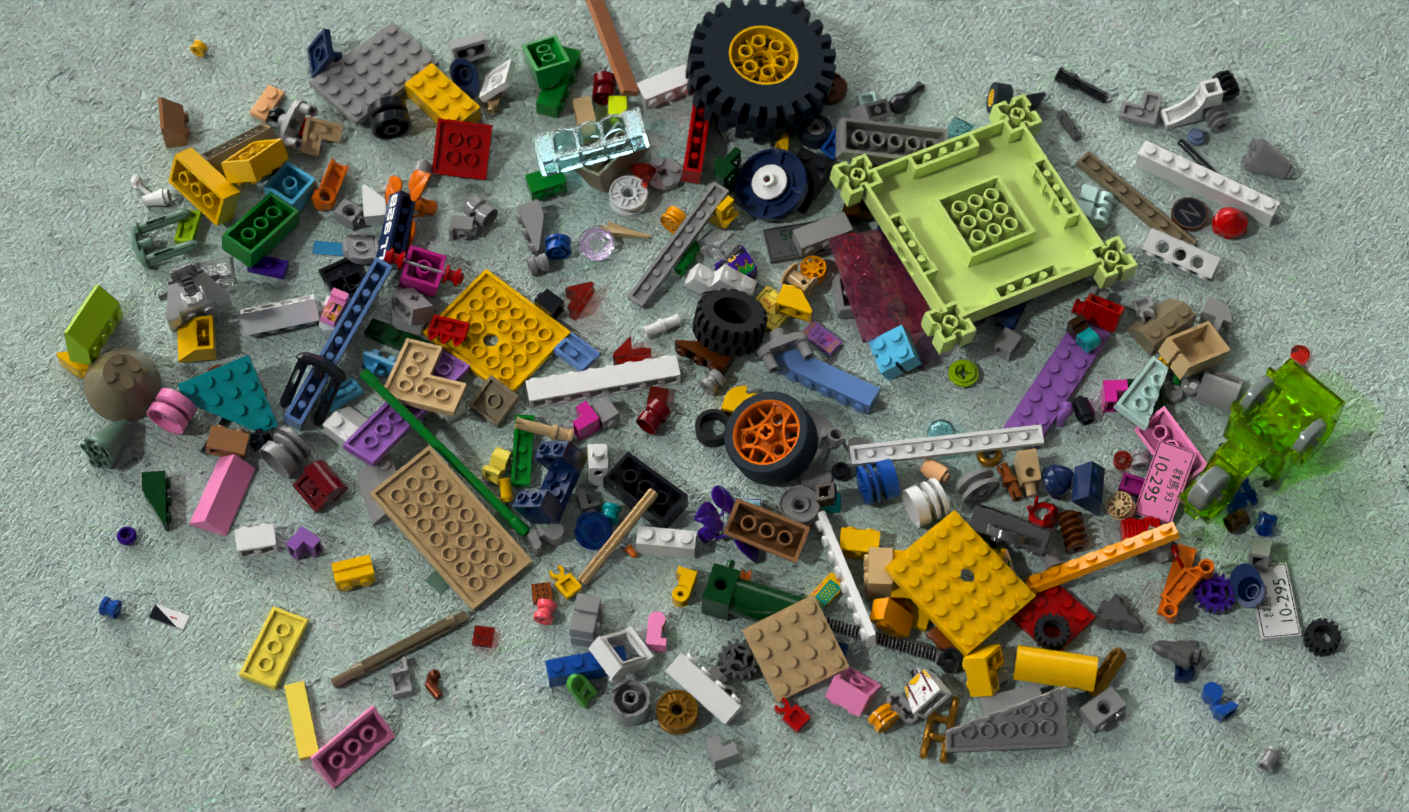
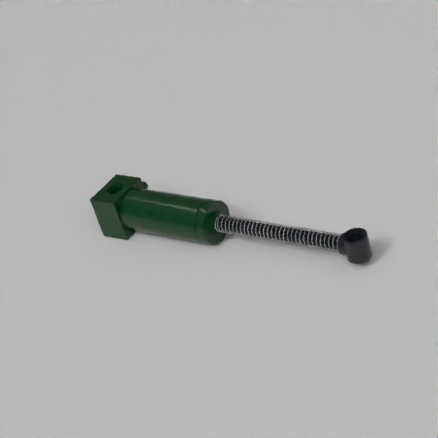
M728 560L726 566L717 563L713 564L702 596V614L728 621L730 615L759 622L806 597L740 578L741 571L734 569L735 561ZM817 601L832 632L862 641L859 633L860 627L854 626V624L851 625L850 622L848 624L839 621V619L837 621L835 618H828L826 616L827 613H825L826 603ZM875 630L876 646L880 645V647L883 646L884 648L887 647V649L902 652V654L906 653V655L909 654L910 656L913 655V657L917 656V658L920 657L921 659L924 658V660L934 661L937 664L936 666H940L946 673H954L960 667L961 653L956 648H941L939 651L938 649L935 650V648L932 649L931 647L928 648L927 646L920 645V643L918 645L916 642L912 643L909 640L905 641V639L901 640L898 637L883 634V632L881 634ZM952 658L955 662L950 663L946 659Z

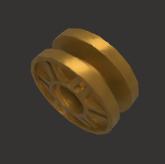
M675 689L666 692L660 697L656 706L659 726L671 735L686 734L694 729L698 722L699 711L696 699L684 690ZM681 710L682 713L680 715H674L673 711Z

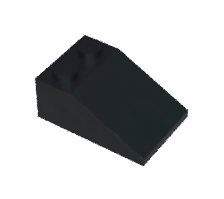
M802 146L795 156L803 163L807 170L809 188L805 200L797 211L805 215L829 181L834 163Z

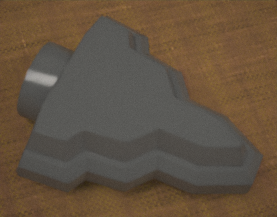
M1115 594L1110 601L1104 599L1096 612L1100 615L1096 626L1105 630L1108 628L1116 631L1124 629L1131 633H1141L1144 628L1139 618L1131 614L1130 607L1124 603V599L1118 594Z
M1158 640L1152 646V650L1157 655L1169 659L1173 664H1177L1186 670H1189L1192 664L1198 665L1202 654V649L1198 648L1199 643L1197 640H1178L1175 642Z

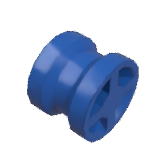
M105 596L100 603L99 614L103 616L109 615L110 618L116 619L120 614L122 601L117 599L114 601L111 600V597Z

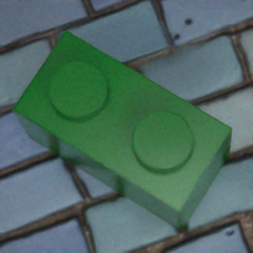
M560 164L525 175L526 187L532 201L537 199L538 201H543L546 198L560 196L568 192L567 181Z

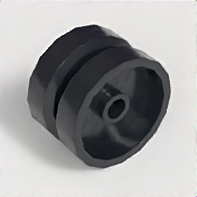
M381 97L373 101L367 109L372 133L378 139L393 140L407 134L412 127L406 101L401 97Z

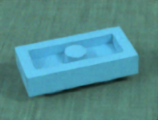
M353 376L341 383L330 408V413L363 394V390ZM334 388L331 389L327 401H329ZM325 393L320 395L321 400Z

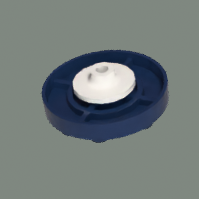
M779 148L765 149L752 155L740 168L735 182L736 197L742 208L755 219L767 222L778 221L793 214L805 200L809 188L808 173L803 163L793 153Z

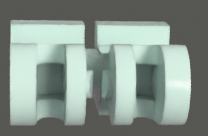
M1083 183L1077 204L1092 226L1103 229L1107 227V219H1109L1115 197L1110 192L1100 191L1097 187Z

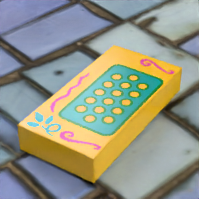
M830 572L809 596L814 594L817 601L826 603L827 608L841 592L840 578H836L835 574Z

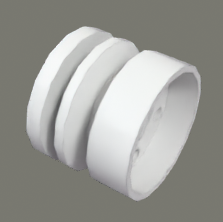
M935 478L922 482L920 489L914 485L902 491V499L907 514L917 528L930 524L932 517L935 520H939L941 516L946 517L950 514L946 494Z

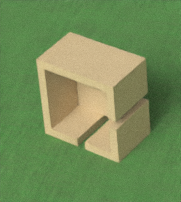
M869 547L868 554H864L863 592H867V600L891 598L892 578L883 569L893 561V548Z

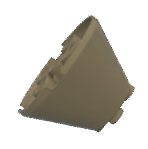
M117 348L102 353L95 358L92 365H89L84 377V393L91 408L101 417L114 422L121 419L131 422L147 415V410L152 402H156L155 398L161 390L160 373L153 361L143 353L128 348Z

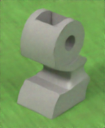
M551 523L547 529L544 527L532 529L527 534L528 543L536 557L542 553V541L547 542L553 547L563 542L565 534L562 524Z

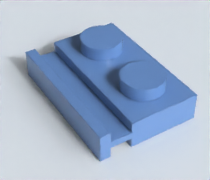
M572 332L553 348L555 355L578 372L587 370L600 357V352Z

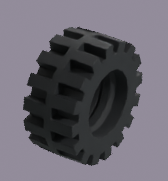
M1048 613V616L1044 614L1041 618L1039 617L1033 632L1034 640L1037 641L1039 647L1042 646L1043 649L1047 648L1050 650L1055 649L1056 651H1059V648H1064L1070 636L1069 622L1067 620L1064 621L1065 617H1058L1059 614L1055 613V616L1052 613ZM1049 626L1056 627L1060 631V636L1049 638L1044 634L1043 630Z
M1318 618L1316 621H1311L1307 626L1303 642H1305V648H1309L1308 651L1310 653L1314 652L1313 655L1317 656V654H1320V657H1324L1326 654L1329 656L1338 648L1341 641V631L1338 630L1337 624L1333 625L1334 622L1332 620L1327 622L1328 619L1326 618L1323 621L1321 618ZM1316 632H1324L1330 637V642L1320 643L1315 639L1314 634Z

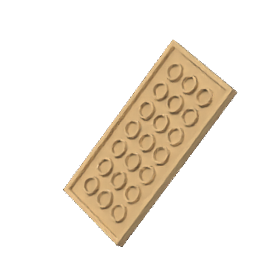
M430 445L369 494L472 612L532 563V559Z

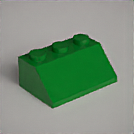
M553 35L522 45L525 62L539 90L557 85L571 65L570 59L558 37Z

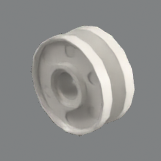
M627 175L614 180L609 189V202L612 210L622 217L639 215L647 207V187L641 179L635 176Z

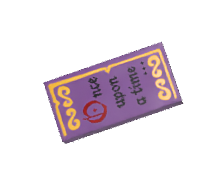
M813 320L802 331L807 335L808 342L829 357L842 345L841 340Z

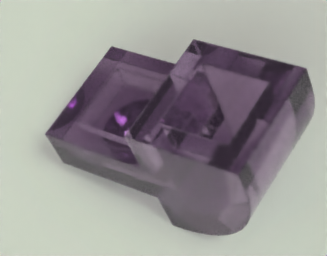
M926 333L918 339L915 346L922 362L917 368L921 371L938 354L932 344L934 336L928 337Z

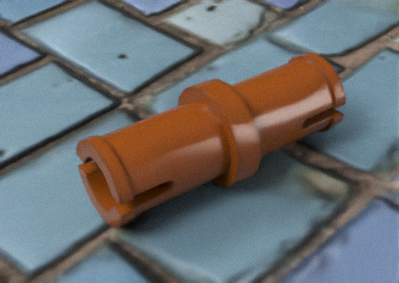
M1005 462L997 466L996 470L1003 480L1002 485L1004 488H1007L1012 501L1017 502L1020 500L1019 497L1021 499L1024 498L1017 484L1018 480L1013 476L1008 463Z

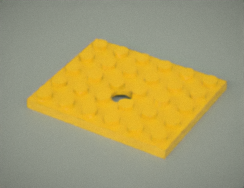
M485 269L440 314V316L470 323V329L465 342H462L457 347L453 345L452 339L442 344L440 336H437L432 342L438 346H443V350L469 364L470 371L484 382L492 375L516 392L553 354V348L565 337H568L571 331L492 272ZM429 326L423 331V335L427 338ZM486 336H496L498 338V342L494 346H487L483 341Z
M955 510L883 569L965 657L1036 597L1029 587ZM965 569L970 570L974 574V581L964 582L960 577L961 571Z

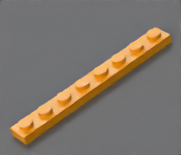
M1173 522L1163 524L1150 531H1145L1142 534L1126 538L1121 542L1108 545L1103 549L1090 552L1077 559L1069 560L1064 564L1033 574L1025 578L1029 589L1034 594L1180 539V536Z

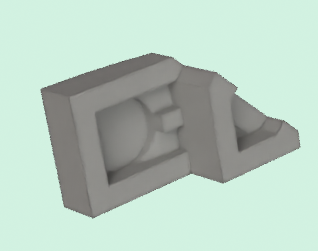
M402 657L401 663L390 672V684L394 699L413 695L406 657Z

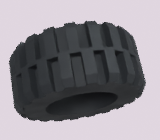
M721 288L719 291L716 289L706 293L698 301L692 330L697 341H700V344L704 348L707 347L712 353L717 352L718 355H728V357H742L745 354H751L760 347L768 317L763 305L756 301L752 295L749 296L743 291L738 292L736 289L727 290L726 288Z

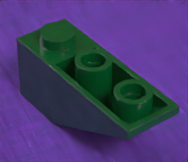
M165 470L142 472V491L144 497L165 531H169V524H172V514L169 512V506H172L171 495H168V489L172 488L171 478L167 477Z

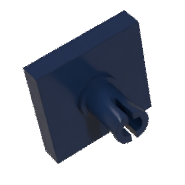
M323 28L307 48L311 78H315L323 73L332 62H337L343 58L342 52L333 51L330 29Z

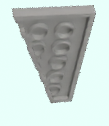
M1067 687L1057 688L945 730L946 751L962 752L1067 747Z

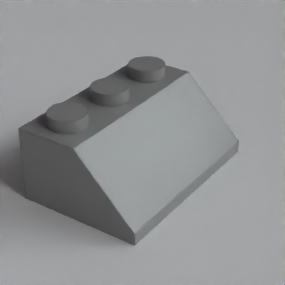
M391 455L383 457L374 467L369 464L356 474L373 526L391 520L369 495L371 491L396 472Z

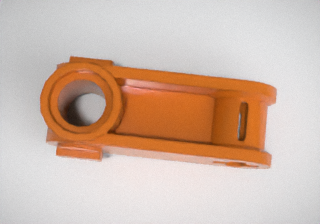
M333 158L330 160L318 189L314 190L311 197L313 206L317 210L329 211L330 208H334L337 201L335 199L349 166H343L335 162Z

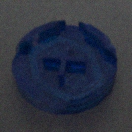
M589 511L577 519L574 534L577 542L582 547L589 550H599L612 536L613 526L611 520L605 514L599 511Z

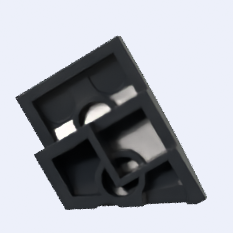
M346 257L318 270L330 293L334 287L349 293L350 298H353L364 278L358 265L349 261Z

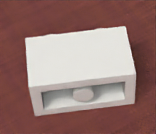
M262 523L254 527L243 526L234 530L239 559L279 553L273 523Z

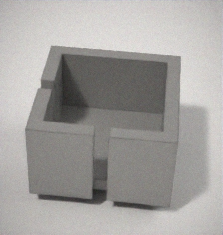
M577 593L574 611H578V613H573L569 628L571 645L589 648L598 636L601 637L600 624H603L605 619L604 604L601 603L600 596Z

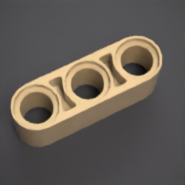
M590 95L573 98L572 106L582 145L594 143L600 138Z

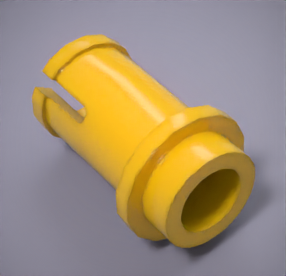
M510 477L498 479L501 494L499 499L502 502L513 501V497H515L512 494Z

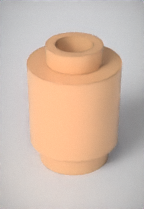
M927 458L920 469V472L924 473L923 476L928 479L935 478L940 484L942 482L946 483L950 477L949 468L934 459L930 460Z

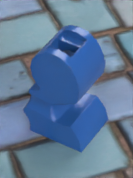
M1208 682L1204 685L1201 698L1205 703L1210 704L1209 710L1212 712L1213 718L1221 723L1236 713L1239 705L1232 701L1222 705L1220 699L1224 692L1223 688L1215 682Z

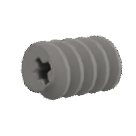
M1224 105L1203 109L1202 114L1205 116V120L1208 122L1207 124L1212 133H1219L1226 129L1231 118L1228 116V112L1225 111Z

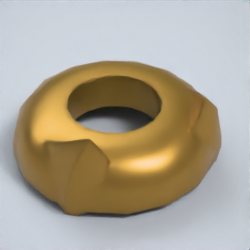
M993 451L995 456L992 459L986 458L984 452H977V460L984 467H995L1001 461L1002 451Z

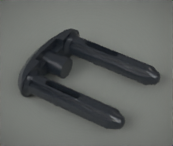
M301 352L296 355L298 360L280 399V406L287 408L291 405L307 366L312 365L315 367L312 376L316 379L322 380L325 372L328 373V376L332 377L314 416L315 425L320 426L326 420L341 383L346 381V375L341 368L330 360L313 353ZM298 370H300V372H299V374H298V377H297V379H296V381H295V384H294L293 381H294V379H295V377H296V374H297ZM332 387H333L334 390H333V392H332V394H331V397H330L329 401H327L328 396H329V394H330V392H331V389H332Z

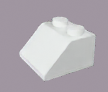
M349 406L336 410L323 423V428L327 437L343 447V443L368 419Z

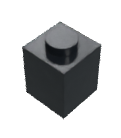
M547 288L535 297V305L553 319H556L565 310L564 300Z

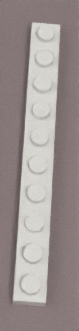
M1040 424L849 446L851 465L854 467L876 464L877 461L888 458L892 462L1039 446L1044 445V438Z

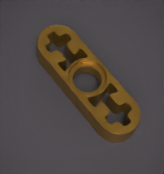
M1120 647L1110 651L1098 668L1094 692L1087 691L1093 698L1106 690L1127 659V654Z

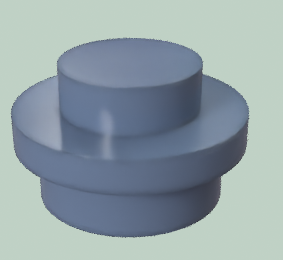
M1194 128L1188 132L1187 139L1191 145L1199 146L1204 143L1206 134L1203 130Z

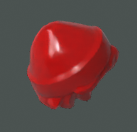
M1224 207L1213 217V232L1218 236L1223 235L1225 239H1233L1247 233L1248 218L1239 209Z

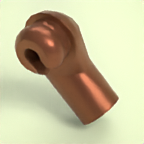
M433 669L427 675L425 687L433 698L438 700L443 696L442 691L438 688L441 675L438 670Z

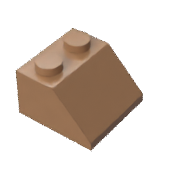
M162 97L158 98L160 127L166 148L187 146L188 138H191L190 128L186 125V123H189L188 112H185L183 105Z

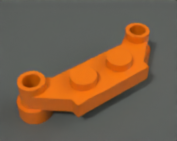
M1203 559L1196 567H1184L1160 595L1161 599L1164 600L1162 615L1167 623L1173 624L1177 621L1178 607L1201 580L1213 578L1215 567L1212 560Z

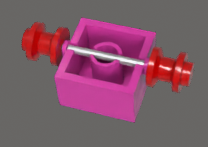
M410 245L407 254L404 251L401 254L395 253L394 248H391L390 251L386 250L383 259L388 264L397 265L399 270H401L403 264L398 287L403 289L414 288L420 294L433 298L441 277H443L442 283H446L448 280L453 282L455 287L458 284H462L464 273H461L462 269L460 268L454 271L451 270L450 265H447L446 269H443L446 260L445 255Z

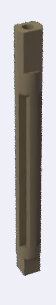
M464 610L454 616L451 614L350 666L349 670L331 678L330 681L333 687L336 688L353 678L356 680L458 627V624L468 620V617Z

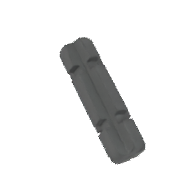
M1064 109L1058 111L1056 117L1059 121H1062V126L1068 134H1071L1072 140L1077 141L1081 139V132L1079 129H1076L1077 126L1067 116V112Z

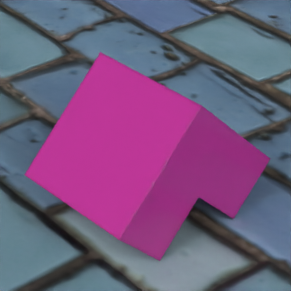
M1127 379L1103 380L1100 391L1103 413L1115 412L1113 407L1128 389Z
M587 401L576 406L577 419L572 421L574 434L581 441L600 429L599 417Z

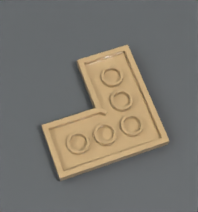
M406 338L385 384V387L403 405L452 417L455 416L467 389L466 383L433 376L443 353V346Z

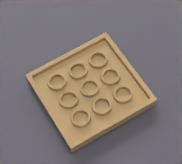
M814 594L742 630L777 702L850 667Z

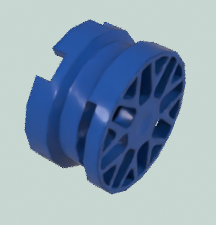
M553 234L545 239L546 256L548 258L562 260L570 257L572 254L571 238L569 236Z

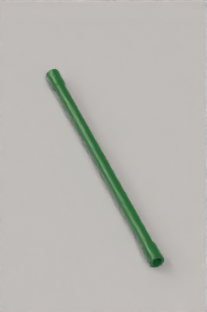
M368 368L361 372L359 377L370 388L374 389L492 505L522 537L528 534L531 529L441 443Z

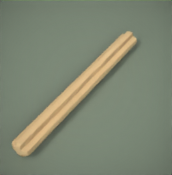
M650 488L579 575L578 580L582 584L587 585L658 497L657 492Z

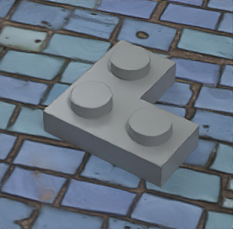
M1145 90L1141 105L1123 101L1118 120L1154 128L1163 95Z

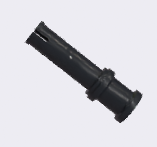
M1063 66L1060 67L1054 78V81H1060L1068 85L1069 89L1075 88L1101 103L1106 101L1109 94L1080 79L1078 74L1068 72Z

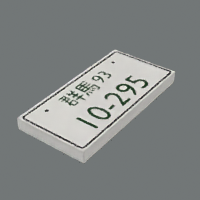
M1269 564L1268 571L1257 570L1267 590L1263 604L1254 607L1261 641L1300 638L1301 630L1287 564Z

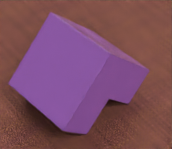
M303 526L286 543L289 555L298 561L306 552L316 558L323 551L321 539Z

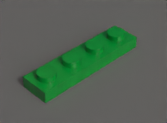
M515 415V422L517 417L535 421L534 415ZM514 429L511 487L531 486L534 433Z

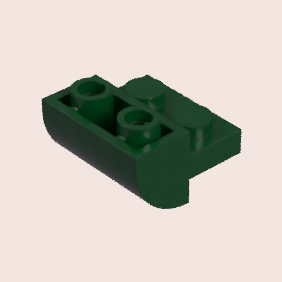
M734 147L724 159L717 155L714 161V181L728 189L729 194L735 189V178L741 168V150L737 147Z

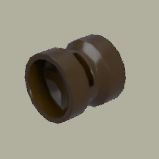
M1239 508L1234 511V514H1228L1223 517V523L1226 529L1231 534L1239 531V528L1249 526L1250 518L1244 509Z

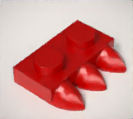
M433 314L427 332L428 338L432 341L437 336H440L442 344L452 339L453 345L457 347L462 342H465L470 329V323Z

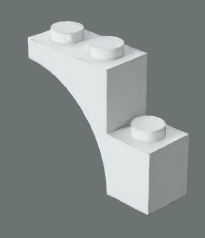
M1218 78L1200 82L1198 88L1187 99L1172 107L1161 110L1160 114L1166 129L1200 121L1203 109L1221 105L1223 90Z
M698 263L689 270L684 286L698 294L726 288L727 290L736 289L738 292L743 291L750 296L753 295L757 281L726 264L717 271H713Z

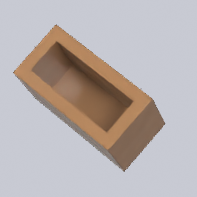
M211 425L206 444V454L220 457L235 454L244 460L250 434L240 429H227L223 425Z

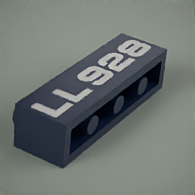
M399 191L389 195L376 255L381 260L384 259L386 250L390 251L391 248H394L395 253L398 254L406 250L416 201L411 200L409 193ZM392 263L390 264L393 266L392 269L397 268V265Z

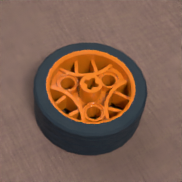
M777 391L755 394L744 400L735 408L725 427V448L732 462L748 479L766 486L788 483L799 477L814 460L818 449L817 427L811 416L795 398ZM783 419L780 424H777L779 420ZM791 432H797V437L790 439ZM759 455L765 456L761 463L757 462Z

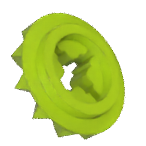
M961 359L950 365L948 376L950 381L955 384V387L957 385L962 386V388L965 386L971 387L973 383L977 382L979 372L973 362ZM962 368L964 369L965 374H968L965 376L964 379H962L960 375Z

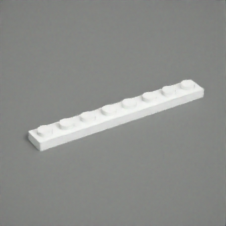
M825 511L818 512L817 521H815L816 530L818 533L821 532L823 547H827L828 559L835 566V576L841 580V591L843 594L846 593L848 597L846 598L847 605L854 612L853 619L855 625L860 627V637L862 641H866L868 648L876 646V633Z

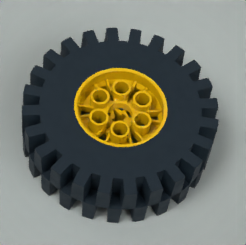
M731 0L729 8L724 2L716 5L714 14L708 11L703 16L702 25L697 24L691 40L685 72V79H688L687 91L688 94H694L693 104L696 109L705 107L703 118L710 123L719 116L718 130L725 133L732 124L736 126L735 138L742 140L746 129L752 130L753 142H762L765 131H769L771 140L774 142L781 140L784 129L789 134V137H793L798 134L801 124L807 128L812 124L815 115H821L824 104L827 103L836 71V65L834 64L836 51L835 49H830L832 43L830 34L821 35L823 30L822 22L817 19L809 24L811 12L806 8H803L795 15L793 13L795 2L787 0L783 8L776 7L777 0H767L766 5L760 4V0H748L746 6L742 0Z

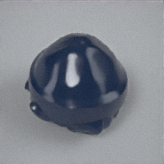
M1057 464L1043 468L1041 479H1044L1043 482L1047 492L1053 499L1060 501L1061 497L1069 493L1074 478V472L1070 468Z

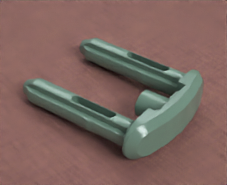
M180 209L142 223L134 222L131 227L132 246L144 268L149 269L150 265L194 251L199 247L197 240H189L147 255L145 250L153 248L154 244L151 237L143 239L142 235L144 233L187 219L191 215L189 209Z

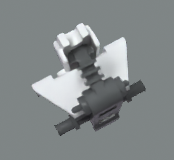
M188 262L172 268V271H169L172 280L168 282V291L158 294L161 302L167 299L166 320L171 332L177 330L179 326L193 317L214 315L217 310L222 313L234 308L229 294L215 282L221 279L219 271L208 275L203 269L198 270L195 262Z

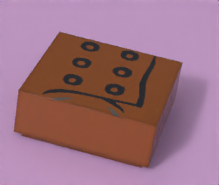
M550 582L531 584L533 605H537L538 600L542 598L553 601Z

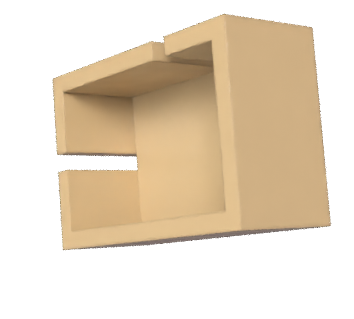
M1207 321L1197 325L1195 328L1192 327L1167 337L1158 352L1167 364H1172L1170 368L1179 380H1182L1222 363L1231 349L1212 324Z

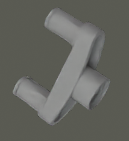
M296 100L287 113L279 116L278 126L281 129L278 139L283 140L286 149H302L303 142L296 139L305 116L314 117L318 111L317 107L308 104L306 101Z
M783 328L772 330L768 334L770 341L761 346L757 351L760 360H763L770 374L779 370V366L774 358V355L798 347L805 361L814 357V353L808 344L809 339L804 332L786 334Z

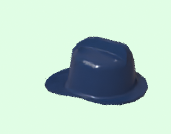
M455 59L450 65L451 79L453 83L473 100L479 90L478 68L466 59Z
M1242 563L1237 565L1230 575L1231 587L1237 601L1245 608L1262 605L1266 598L1267 590L1259 572L1251 564Z

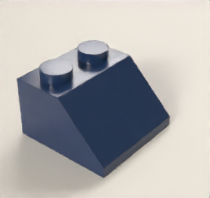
M1093 461L1074 468L1071 502L1096 516H1101L1105 468Z

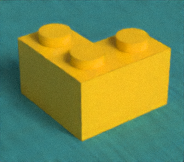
M1001 644L979 645L963 658V669L966 671L967 676L966 686L970 692V697L993 696L1000 690L997 669L1004 664Z

